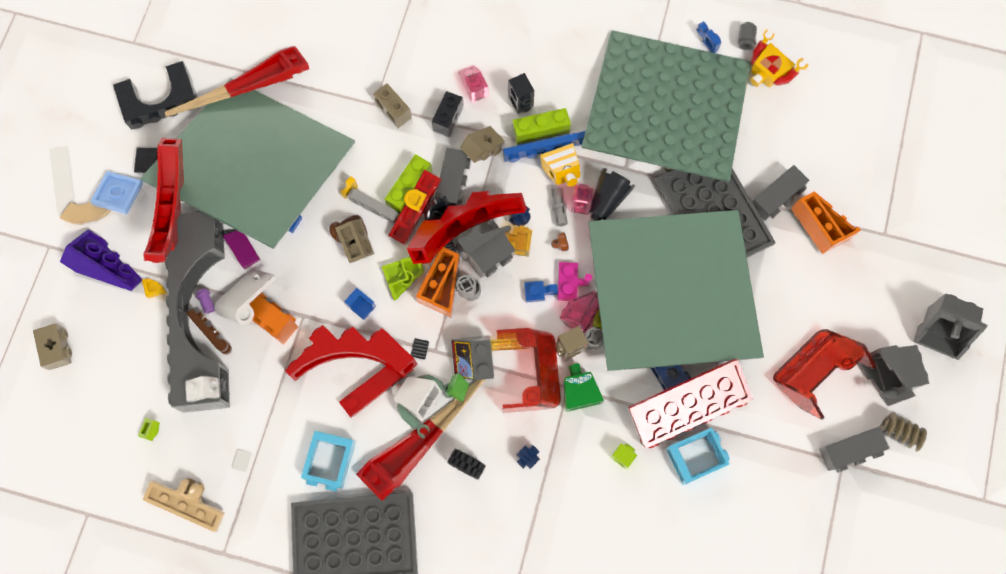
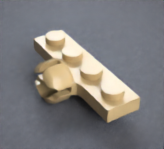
M189 478L181 480L177 490L154 480L150 481L142 499L214 533L218 531L225 515L224 511L212 507L201 500L205 489L204 485L200 482L195 484L196 480Z

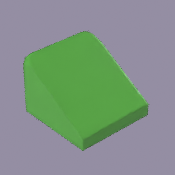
M457 373L451 377L446 394L463 402L470 384Z

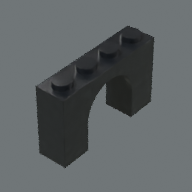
M184 61L165 66L171 82V91L169 96L158 104L148 105L142 103L137 87L131 79L113 84L124 122L131 130L142 128L149 123H157L167 117H174L178 113L166 117L165 112L198 98L190 72Z

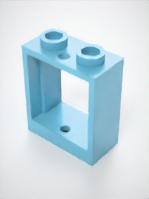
M712 427L666 448L682 485L730 465L729 454L725 449H722L719 443L721 438ZM706 436L719 464L691 476L678 448Z
M314 431L301 479L306 480L305 484L317 487L318 483L326 485L325 489L337 492V488L343 489L356 442L351 439ZM319 442L346 448L337 481L310 475Z

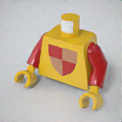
M769 29L764 31L763 40L759 41L752 53L751 65L753 67L751 73L754 76L750 79V82L755 87H758L761 83L767 87L788 84L799 74L800 70H806L809 66L807 63L804 67H800V63L804 61V58L798 59L795 64L771 42L767 44L775 36L773 33L771 38H766L765 35Z

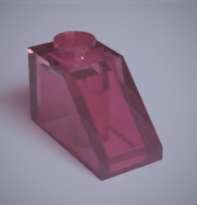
M475 65L458 71L472 103L489 96L488 85L482 72Z
M585 184L575 185L570 212L589 215L593 188Z
M592 291L569 301L562 310L559 317L560 320L572 329L580 326L585 334L599 310L597 292Z

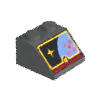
M490 335L451 339L454 374L458 373L467 380L494 378Z

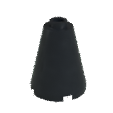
M602 168L589 209L590 218L595 221L607 220L635 188L634 184L629 185L630 180L614 171L609 174L606 172V168Z

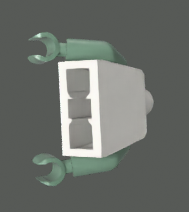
M429 374L408 377L403 385L395 384L392 388V394L395 395L394 401L398 404L397 410L402 420L410 427H415L418 436L421 438H425V436L420 433V430L424 428L429 432V427L425 424L420 425L419 421L423 422L441 393L446 398L452 397L446 394L449 383L444 385L443 381Z

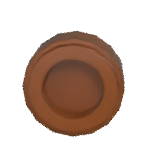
M558 233V239L551 242V247L561 248L562 252L568 251L569 244L566 233Z

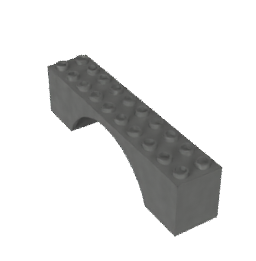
M203 212L180 214L177 219L178 243L175 249L169 252L168 259L165 261V267L168 270V277L165 279L168 289L166 305L169 308V315L166 316V323L169 327V334L166 337L169 346L167 363L170 365V373L167 375V381L170 385L168 403L172 408L182 413L230 408L229 369L221 363L207 358L201 352L191 334L189 317L187 315L192 294L200 279L212 266L225 259L224 223ZM202 376L218 378L219 398H205L194 402L186 400L185 381Z

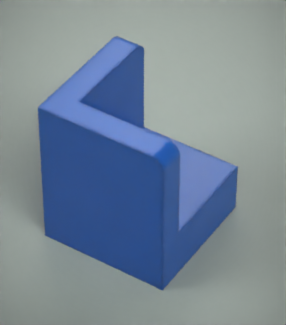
M358 288L344 301L345 305L362 320H365L376 307L375 302Z

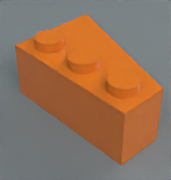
M814 191L800 198L791 207V210L823 255L852 239L861 229L852 226L846 221L847 218L844 215L840 216L832 209L833 206Z
M443 247L437 254L416 295L417 303L449 318H452L460 264L458 253Z
M260 293L249 303L254 311L252 321L284 345L298 328L295 324L296 319L289 313L284 314L280 311L281 307L273 301L269 303L265 300L267 297Z

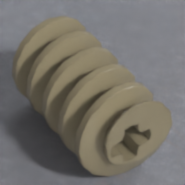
M895 412L887 415L880 425L882 431L886 430V437L893 433V440L896 441L901 437L900 444L903 445L908 441L909 449L916 445L915 452H918L923 447L927 437L926 428H920L915 423L912 424L910 420H905L903 416L897 417Z

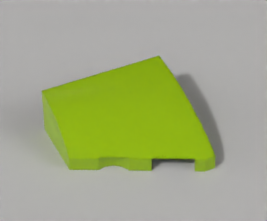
M410 256L381 266L394 301L424 272L422 264H413Z

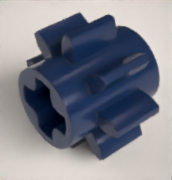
M526 205L525 213L508 215L511 217L508 221L518 227L526 225L531 219L530 208Z
M525 445L516 454L519 458L517 464L522 469L526 466L532 469L540 460L537 456L540 451L534 445L530 448Z

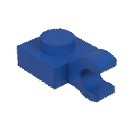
M543 281L524 282L526 303L545 301V296L558 295L557 284L544 286Z

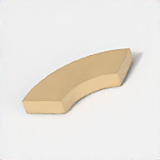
M91 202L82 205L70 203L59 218L71 224L84 225V223L96 222L104 218L112 210L94 206Z

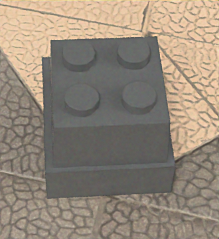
M492 219L487 223L492 231L483 234L476 232L457 240L456 250L465 262H469L481 278L484 276L490 277L496 272L499 265L504 267L514 258L512 255L515 249L506 237L511 230L510 225L499 228Z
M945 293L928 307L923 322L917 327L913 342L959 360L988 326V324L981 322L984 308L977 306L973 302L961 300L955 295Z
M917 345L883 347L856 359L868 380L871 379L887 406L916 397L913 392L914 389L930 384L928 373L925 370L922 355Z

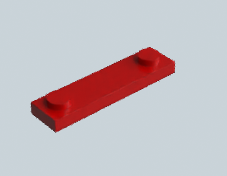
M426 170L423 171L414 188L427 194L419 212L405 204L388 235L389 237L404 245L407 244L442 180L441 178Z
M385 366L339 401L349 417L352 418L401 381L403 377L392 368Z

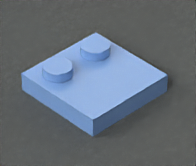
M107 171L90 202L94 206L127 215L143 183L139 179Z

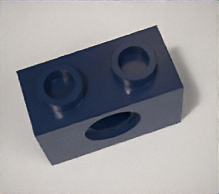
M681 365L650 368L663 391L691 379L689 373L684 371ZM667 370L675 371L676 378H670Z

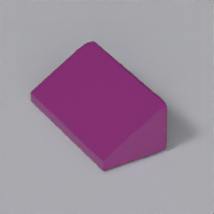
M237 230L223 236L244 270L261 260L245 234Z

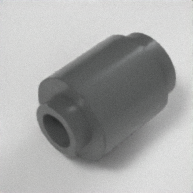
M745 22L739 26L737 43L742 50H751L756 44L757 26L754 23Z

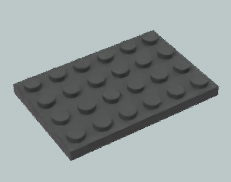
M733 168L729 182L675 169L655 178V183L673 215L738 210L747 258L776 244Z
M413 492L389 494L383 501L376 495L291 503L293 574H418Z

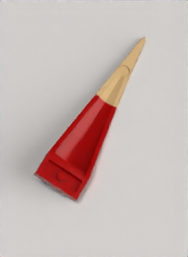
M296 46L280 50L241 76L205 95L166 111L165 115L166 117L292 79L294 74L310 70L309 64Z
M485 379L477 380L468 387L463 402L454 399L423 424L429 427V432L424 428L420 430V433L425 438L418 436L417 429L413 430L401 440L371 458L356 473V476L383 501L396 486L399 487Z

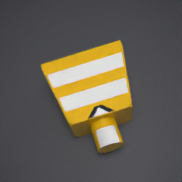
M573 143L540 155L542 169L556 185L566 183L569 187H573L577 184V178H580L581 171Z

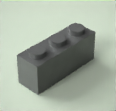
M446 147L440 174L442 180L437 188L435 198L446 196L448 206H458L459 203H463L464 193L462 188L467 185L468 175L465 174L466 170L470 169L471 159L462 150Z
M793 165L756 196L752 202L764 221L769 217L773 219L781 212L779 209L783 205L787 207L794 201L792 197L796 194L800 196L806 191V185L810 180Z
M880 426L819 448L828 471L836 470L837 473L847 470L848 464L854 463L857 466L867 462L865 459L872 456L873 459L884 456L883 451L890 449Z

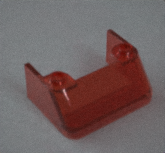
M532 328L496 330L497 341L517 339L519 345L524 348L534 347L537 386L527 387L523 391L522 403L502 405L503 413L557 408L561 401L554 335L547 331Z
M822 329L817 331L774 373L773 380L801 410L823 420L825 417L817 405L818 400L812 392L836 368L851 370L858 363L874 369L876 365L865 344L831 330Z

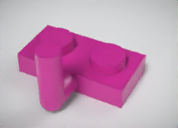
M559 262L558 301H577V287L589 286L591 284V274H586L584 279L578 278V263Z

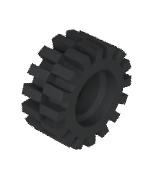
M454 448L447 461L452 467L479 480L486 467L483 462Z

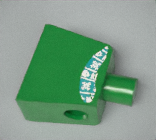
M580 363L569 365L571 376L565 377L563 380L565 411L570 412L602 404L604 399L592 373H582Z

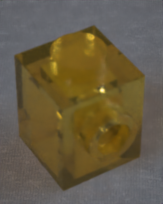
M518 226V228L514 227L513 233H509L508 240L515 249L513 255L529 257L533 230L525 226Z

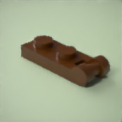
M191 309L187 313L188 317L221 353L225 355L230 354L232 346L218 337L220 333L213 325L209 327L206 323L208 319L201 311L197 313Z

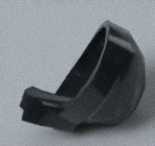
M446 196L434 198L430 201V205L424 212V220L441 219L448 207Z

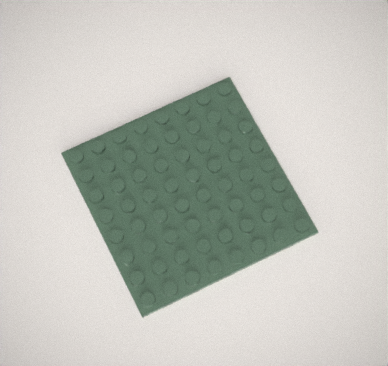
M611 30L582 148L729 182L751 61Z
M256 90L207 104L176 138L182 139L184 184L180 190V200L274 249L355 144V140ZM158 159L141 177V181L157 188Z
M738 210L588 221L607 371L724 362L732 359L764 358Z

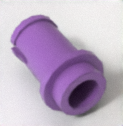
M207 288L196 292V299L200 301L204 314L215 311V306L210 297L211 292Z

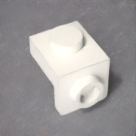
M202 376L185 381L187 401L194 402L205 398H219L218 378Z

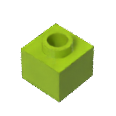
M621 443L610 458L627 470L637 457V454L634 453L635 449L627 443L625 445Z

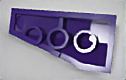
M89 229L66 245L60 259V263L76 273L129 291H133L142 282V278L128 264H124L119 259L120 255L110 250L107 241Z

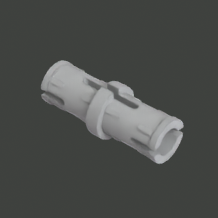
M553 188V190L551 189L553 198L552 210L555 213L556 226L568 225L566 216L567 204L564 202L563 188Z

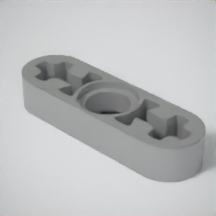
M352 188L347 195V198L353 203L393 223L398 216V213L391 207L357 189Z

